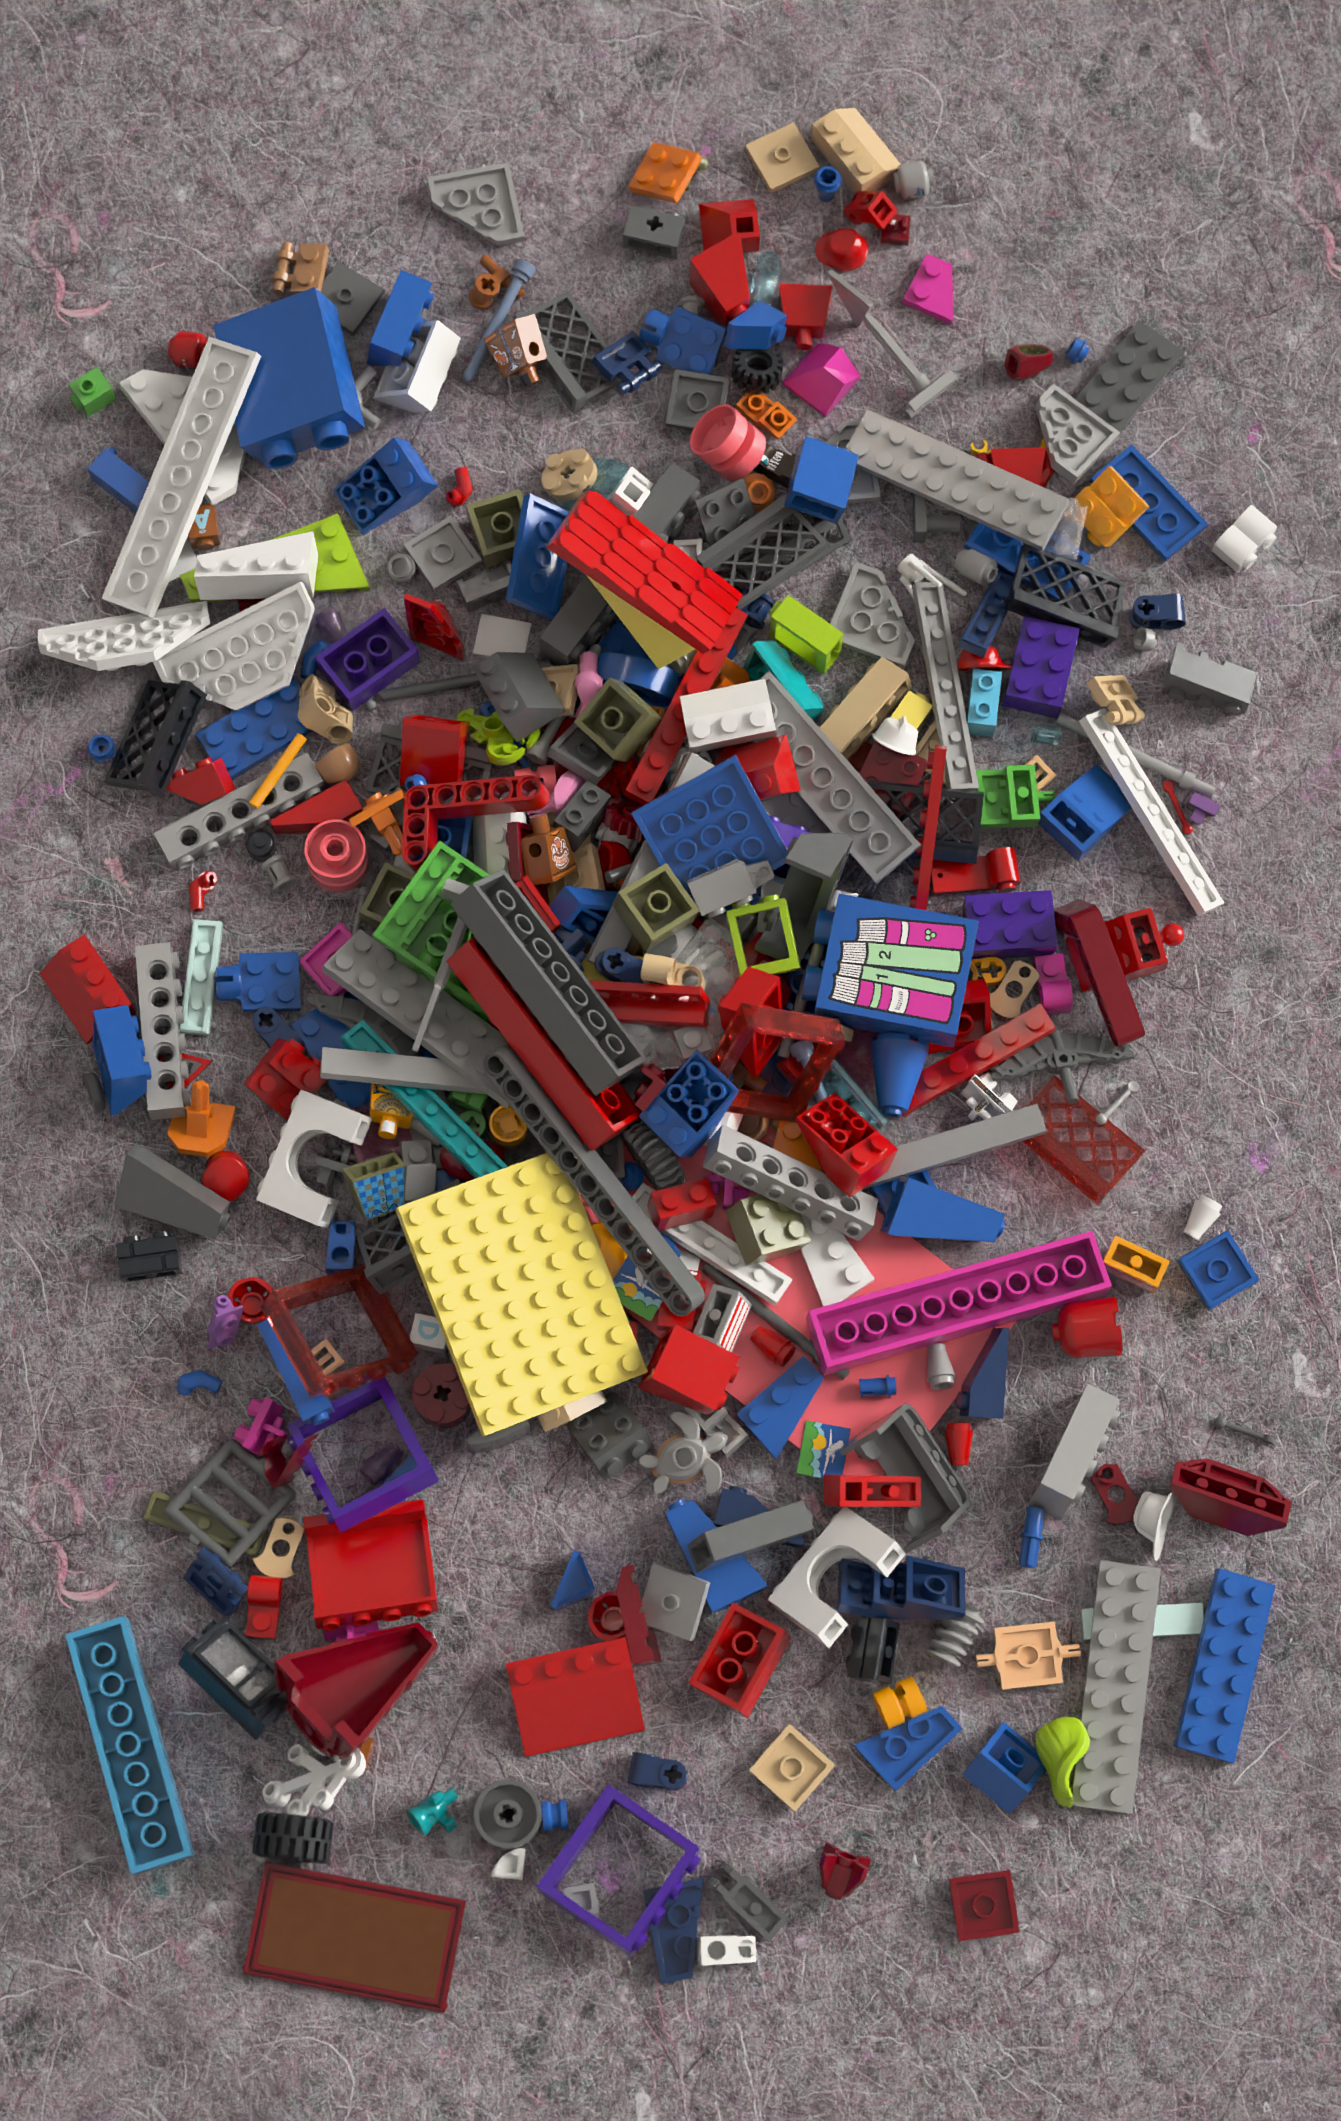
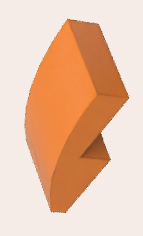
M751 390L750 394L746 393L734 407L754 425L777 440L798 420L778 401L774 403L762 391H760V395H755V390Z

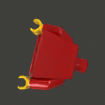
M1044 438L1038 448L989 449L988 453L987 441L983 440L982 449H976L974 443H971L972 456L1041 487H1046L1055 472L1050 465Z

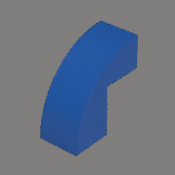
M600 653L597 665V673L601 676L603 685L611 677L624 682L631 690H639L654 701L671 700L674 696L679 673L666 666L658 669L653 661L619 653Z

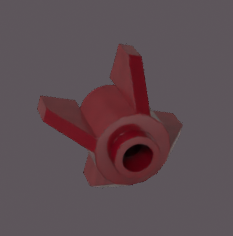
M826 1842L819 1863L821 1887L825 1890V1895L836 1900L849 1897L865 1881L871 1858L868 1856H855L851 1853L840 1851L833 1844Z

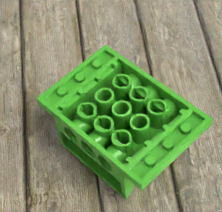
M439 841L373 933L372 938L396 953L395 959L416 973L422 974L434 984L458 919L456 911L450 904L453 901L441 897L446 879L449 878L470 886L472 883L489 876V874ZM468 927L464 934L460 948L468 940L474 938L473 933L470 931ZM451 969L443 991L493 1026L488 1015L478 1002L472 998L469 990L455 976Z

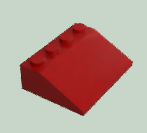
M626 1637L506 1663L525 1757L645 1731Z

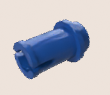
M889 1374L886 1375V1378L859 1379L861 1398L872 1396H887L891 1398V1395H897L896 1378L889 1377Z

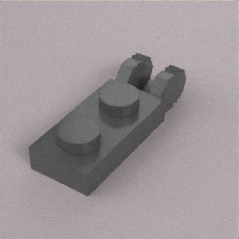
M723 1861L719 1865L721 1870L736 1881L737 1884L728 1891L716 1877L710 1875L706 1881L724 1897L723 1900L769 1942L790 1918L745 1876L741 1877L729 1864Z

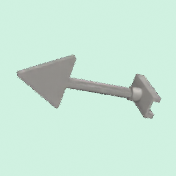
M832 269L827 272L830 281L855 325L859 328L864 322L866 323L870 332L912 382L911 385L918 392L903 409L904 413L911 419L949 389L957 377L951 369L933 382L925 374H921L883 326L870 315L874 305L873 302Z
M447 878L441 897L454 901L469 886ZM459 917L435 977L433 992L412 1048L416 1052H418L438 996L444 989L452 969L446 961L460 948L467 929V925Z

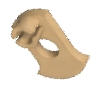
M1014 961L997 990L990 994L991 1008L996 1013L1013 1019L1021 1015V1006L1040 977L1031 964ZM1021 968H1030V976L1023 978L1020 974ZM1017 981L1022 985L1023 991L1019 997L1011 998L1007 995L1006 987L1009 982Z
M288 1515L275 1518L262 1553L252 1558L256 1567L265 1575L281 1578L295 1575L291 1564L304 1532V1527L295 1518ZM292 1523L294 1529L290 1531L283 1530L284 1524ZM280 1539L286 1540L290 1546L289 1551L283 1556H277L272 1551V1545Z

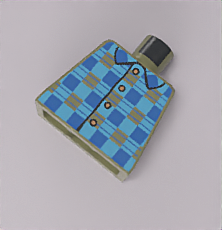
M395 1152L342 1169L356 1208L365 1219L373 1218L374 1225L389 1218L390 1212L395 1211L397 1207L405 1205L406 1165Z

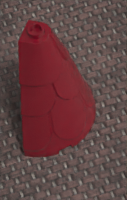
M418 1622L369 1632L368 1636L332 1642L330 1645L286 1654L275 1661V1677L278 1690L280 1692L285 1690L286 1699L289 1701L285 1707L304 1737L326 1756L332 1758L338 1755L340 1760L346 1759L362 1747L381 1720L388 1716L402 1694L410 1690L435 1655L438 1643L435 1636L430 1631H426Z

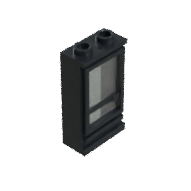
M226 1615L218 1623L215 1620L211 1621L201 1632L203 1636L198 1640L193 1637L183 1646L181 1651L184 1654L178 1665L256 1741L271 1722L275 1724L286 1711L285 1705L289 1701L286 1699L285 1690L282 1692L278 1690L275 1665L229 1621L230 1618Z

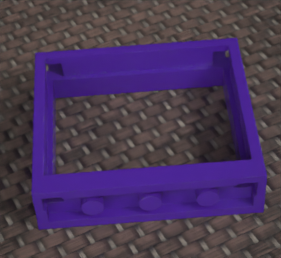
M384 1375L332 1401L331 1404L335 1412L329 1414L330 1419L326 1422L313 1426L312 1423L307 1425L303 1422L302 1418H299L287 1424L292 1434L287 1440L292 1450L295 1451L305 1441V1438L383 1399L417 1465V1468L339 1508L309 1450L307 1456L303 1457L305 1459L301 1468L306 1477L313 1476L315 1483L310 1486L318 1501L324 1499L327 1507L322 1510L329 1524L335 1522L340 1532L439 1482Z
M608 1784L536 1886L537 1891L630 1957L634 1950L638 1952L641 1946H644L648 1936L645 1933L652 1924L657 1926L666 1913L663 1907L671 1898L674 1901L684 1887L681 1881L687 1873L692 1875L697 1869L696 1867L701 1861V1858H699L700 1847ZM615 1804L685 1851L626 1938L556 1889Z

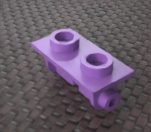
M225 1295L215 1298L213 1302L214 1313H212L211 1321L207 1327L210 1335L208 1349L217 1346H227L236 1339L243 1306L234 1308L230 1299Z

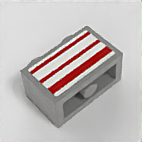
M713 1284L693 1333L732 1353L752 1304L740 1291Z

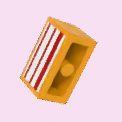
M1116 1235L1103 1258L1107 1273L1152 1294L1158 1288L1170 1262Z

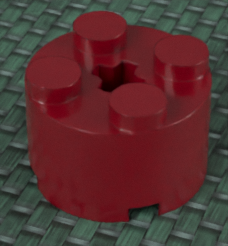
M435 1364L429 1366L415 1379L412 1399L418 1415L424 1422L435 1427L447 1429L461 1424L468 1417L471 1406L455 1365ZM439 1391L450 1392L447 1395L448 1400L446 1402H443L441 1398L436 1399L439 1397Z

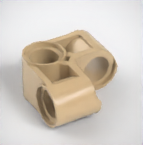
M313 674L309 675L299 691L298 718L306 728L324 736L332 743L345 744L349 742L352 738V713L335 701V688Z
M645 954L641 968V980L644 983L683 985L687 977L695 976L699 978L695 986H702L704 990L706 988V982L698 967L676 963V958Z

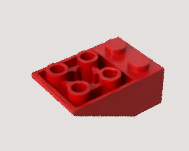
M835 1092L798 1115L795 1119L828 1179L849 1198L886 1174L898 1152V1149Z

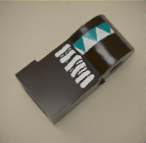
M766 443L765 452L753 470L788 489L796 454L792 453V455H789Z

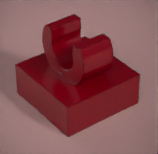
M895 214L885 228L882 229L880 243L908 246L911 215Z

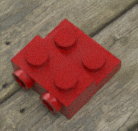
M278 1038L244 1081L243 1085L284 1120L288 1121L292 1112V1102L299 1095L300 1090L315 1095L326 1079L320 1078L321 1061L313 1056L308 1059L302 1054L305 1048L292 1038L289 1041Z

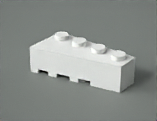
M312 531L197 555L194 578L200 600L269 598L298 582H303L309 597H313L318 562V551L314 533Z

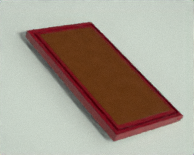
M266 1861L246 1960L242 1968L243 1974L445 2013L448 2008L447 1999L467 1900Z

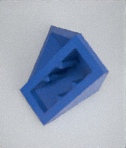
M574 1550L550 1605V1608L554 1611H559L596 1595L595 1586L583 1558L577 1550Z

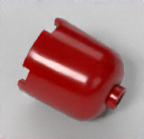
M1116 1297L1072 1302L1060 1309L1057 1323L1052 1324V1336L1054 1342L1059 1341L1065 1355L1077 1359L1122 1356L1121 1325L1116 1326L1115 1313H1119Z

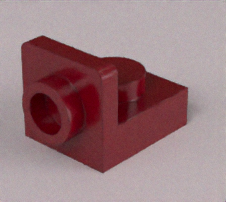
M652 1062L649 1066L645 1063L639 1066V1070L651 1080L649 1082L643 1080L633 1093L636 1096L634 1104L643 1112L666 1085V1080L663 1078L665 1073Z

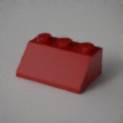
M85 934L60 949L39 973L87 1045L93 1041V1010L128 1005L131 1016L136 1014L132 1003Z
M985 979L967 981L954 1048L929 1043L928 1054L958 1051L991 1032L990 994Z
M732 1603L688 1684L721 1705L748 1719L792 1638L786 1630Z

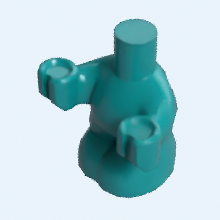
M452 1788L445 1793H442L440 1790L430 1793L418 1805L406 1811L407 1817L422 1836L427 1835L431 1827L437 1822L443 1826L447 1833H450L458 1825L455 1824L456 1820L453 1817H448L447 1806L458 1799V1796Z

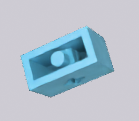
M973 668L966 715L969 734L993 737L997 722L1002 672Z

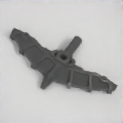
M315 991L314 995L309 996L306 1000L320 1014L327 1016L329 1019L342 1022L349 1029L363 1019L397 1055L421 1057L420 1053L423 1050L421 1047H419L418 1052L412 1050L414 1042L411 1037L361 1000L344 998V993H340L339 997L319 996L318 991Z
M1050 1017L1056 1027V1032L1009 1057L1000 1066L994 1065L991 1069L993 1072L992 1080L1011 1081L1014 1078H1021L1032 1071L1047 1070L1055 1075H1060L1067 1103L1073 1104L1079 1101L1071 1071L1077 1067V1064H1087L1093 1061L1104 1064H1117L1119 1061L1134 1059L1135 1055L1129 1049L1130 1045L1126 1044L1125 1047L1117 1048L1114 1043L1106 1040V1036H1102L1099 1039L1082 1035L1080 1030H1077L1076 1034L1061 1032L1054 1018Z

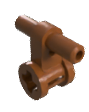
M483 255L479 263L490 274L484 273L479 275L468 296L470 304L479 310L489 309L499 289L502 286L507 289L512 281L511 274L504 267L500 268L488 255ZM520 288L515 298L521 299L525 291Z

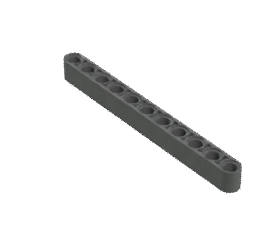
M502 1045L485 1055L482 1066L487 1076L667 1307L677 1316H686L699 1307L705 1299L702 1286L595 1150L591 1151L581 1140L577 1131L563 1117L554 1101L544 1092L541 1084L527 1070L518 1054L509 1045Z

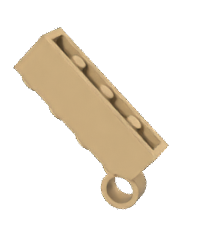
M881 657L876 663L868 667L861 681L850 688L847 697L840 705H836L831 710L827 720L818 726L847 761L912 688L909 674L889 660Z

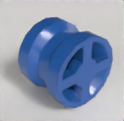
M560 1799L557 1803L541 1801L544 1832H550L553 1828L569 1830L566 1799Z

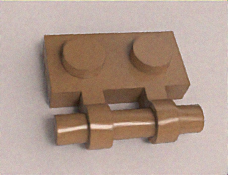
M283 242L281 250L277 252L276 261L278 266L277 271L272 276V283L274 284L272 292L275 295H283L285 287L291 288L290 292L292 295L316 287L321 292L329 255L327 244L300 243L298 253H292L293 244ZM289 266H295L294 274H287Z

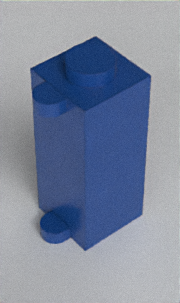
M105 448L87 468L90 478L134 513H137L150 481L118 458L115 448Z

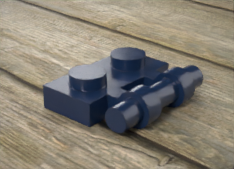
M631 331L596 354L591 362L609 382L617 377L622 381L621 384L616 386V391L621 396L627 392L633 393L642 382L651 381L657 376V372L663 369V365L659 360L651 363L647 359L652 350L634 331ZM636 366L639 372L633 374L629 369Z
M203 1547L196 1555L198 1558L190 1564L183 1579L224 1617L226 1615L230 1617L236 1611L242 1596L249 1588L241 1581L242 1577L237 1572L232 1573L221 1563L222 1558L216 1553L212 1554Z

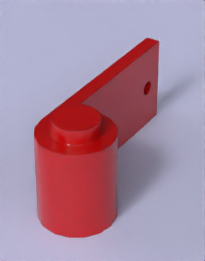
M1011 847L993 849L985 856H977V864L933 860L931 885L933 894L998 890L999 893H1009L1016 890L1015 886L1020 884L1016 850Z

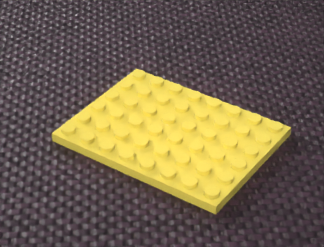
M548 1153L395 1209L482 1437L648 1372L580 1195Z

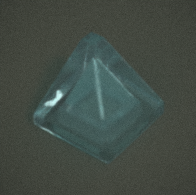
M1058 725L1033 727L1030 741L1058 745L1062 735V728Z

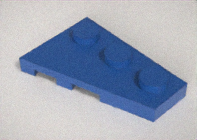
M803 1356L737 1413L736 1416L775 1460L779 1457L824 1377Z
M940 1706L855 1744L854 1747L896 1792L963 1728L943 1706Z

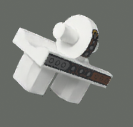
M989 1073L980 1077L977 1075L973 1076L961 1092L968 1099L965 1103L973 1109L968 1115L972 1121L978 1116L985 1120L1011 1112L1017 1103V1100L1010 1093L1005 1092L999 1098L992 1091L996 1087L997 1082L992 1080V1076Z

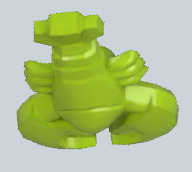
M468 708L457 715V720L470 722L469 728L474 731L473 734H470V737L475 742L487 744L486 754L491 763L508 765L516 762L524 755L525 749L523 747L518 749V746L513 744V736L502 723L496 711L493 712L492 716L483 717L474 715V709ZM540 728L521 739L519 743L524 745V739L529 738L526 747L527 749L531 748L539 739Z

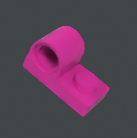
M1063 954L1034 957V968L1040 975L1036 982L1039 1003L1042 1004L1048 1015L1069 1013L1073 1005V994L1070 980H1067Z

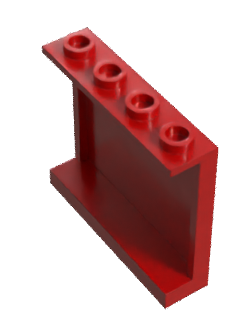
M424 1499L397 1503L343 1532H340L335 1522L329 1524L325 1514L303 1517L315 1612L313 1617L317 1630L334 1631L346 1625L360 1627L379 1620L394 1622L405 1616L426 1617L431 1615L432 1612L439 1611Z

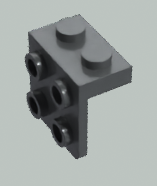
M615 1392L605 1396L607 1402L567 1423V1428L588 1454L604 1481L619 1473L624 1467L637 1458L642 1457L654 1447L644 1427Z

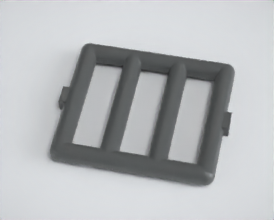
M229 1439L164 1508L165 1515L189 1535V1541L196 1547L201 1545L212 1554L216 1553L222 1558L221 1563L226 1567H231L296 1497L294 1489L288 1484L275 1489L281 1496L268 1508L220 1467L233 1453L270 1485L264 1475L265 1460L262 1458L259 1461L234 1439ZM211 1475L260 1516L258 1521L249 1530L200 1489ZM191 1497L240 1539L229 1552L179 1511Z

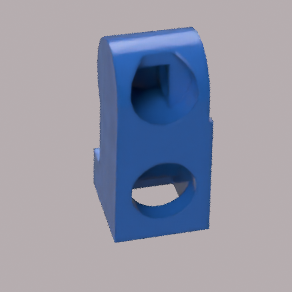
M331 1220L326 1259L328 1278L354 1279L356 1221Z

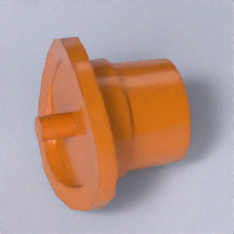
M754 473L743 477L755 513H759L773 503L775 489L772 481L767 476Z

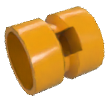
M501 1105L491 1114L489 1121L492 1137L498 1144L511 1148L525 1141L529 1128L512 1106L506 1109Z
M912 1676L896 1682L894 1689L887 1686L872 1693L877 1710L887 1729L904 1723L906 1716L913 1719L928 1712L922 1694Z

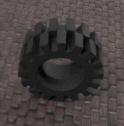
M772 346L767 350L737 349L736 354H734L731 371L732 381L734 384L738 383V388L741 390L746 387L745 392L749 394L751 390H755V395H760L761 390H763L764 394H768L770 389L774 391L780 384L784 365L780 352L778 350L773 352L774 347ZM758 366L764 368L765 370L757 371L751 369L750 367Z

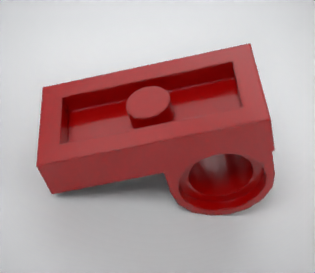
M260 1575L250 1576L247 1594L249 1607L245 1631L246 1637L277 1639L283 1578Z

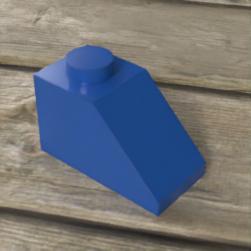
M758 301L747 309L748 311L740 314L728 323L724 346L728 349L767 350L775 343L781 342L787 331L785 327L787 315L762 301Z

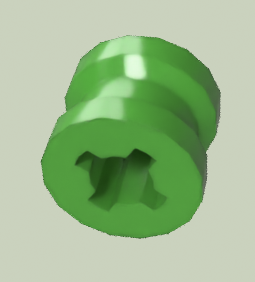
M474 1110L462 1113L459 1118L473 1132H479V1138L483 1140L487 1132L484 1117Z

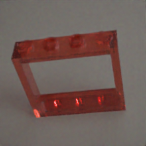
M741 1003L709 1060L727 1079L730 1077L754 1032L819 1044L788 1097L738 1089V1094L726 1112L797 1123L795 1121L796 1117L807 1110L814 1092L819 1089L821 1080L826 1072L831 1069L838 1051L844 1046L845 1035H843L839 1019Z
M365 1265L274 1290L260 1306L310 1398L319 1395L328 1397L345 1387L354 1389L364 1381L371 1379L372 1382H376L389 1373L401 1374L410 1368L409 1364L418 1355L415 1346L385 1293L380 1295L366 1278L364 1269H366ZM354 1291L390 1357L325 1376L289 1310Z

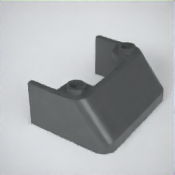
M802 833L799 838L793 837L789 844L785 863L791 866L779 899L785 898L787 901L800 963L813 942L819 909L826 910L831 894L837 888L853 844L854 837L845 833ZM779 908L766 911L763 922H766L767 926L754 950L777 960L790 958Z
M903 1404L857 1434L840 1450L842 1456L855 1450L857 1456L867 1462L877 1459L886 1475L921 1476V1507H907L908 1509L904 1513V1529L913 1537L903 1548L905 1554L943 1534L970 1506V1496L967 1489L917 1411L909 1404Z

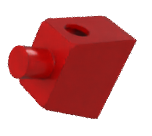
M779 283L780 311L787 315L785 324L787 331L785 336L795 337L796 349L802 351L810 350L812 348V338L823 337L831 304L832 285Z

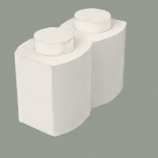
M1251 505L1215 542L1212 552L1237 573L1243 567L1247 570L1258 558L1255 554L1261 548L1264 550L1268 549L1275 541L1276 536L1274 533L1277 526Z

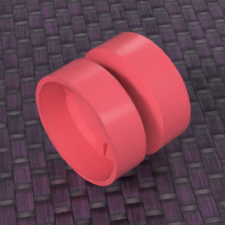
M722 404L710 409L697 422L690 436V448L724 480L736 481L749 474L760 462L765 452L766 439L734 407Z
M331 819L321 822L308 834L304 846L305 857L310 874L319 886L332 892H345L355 888L364 880L369 869V856L364 837L356 826L353 827L350 822L345 820Z

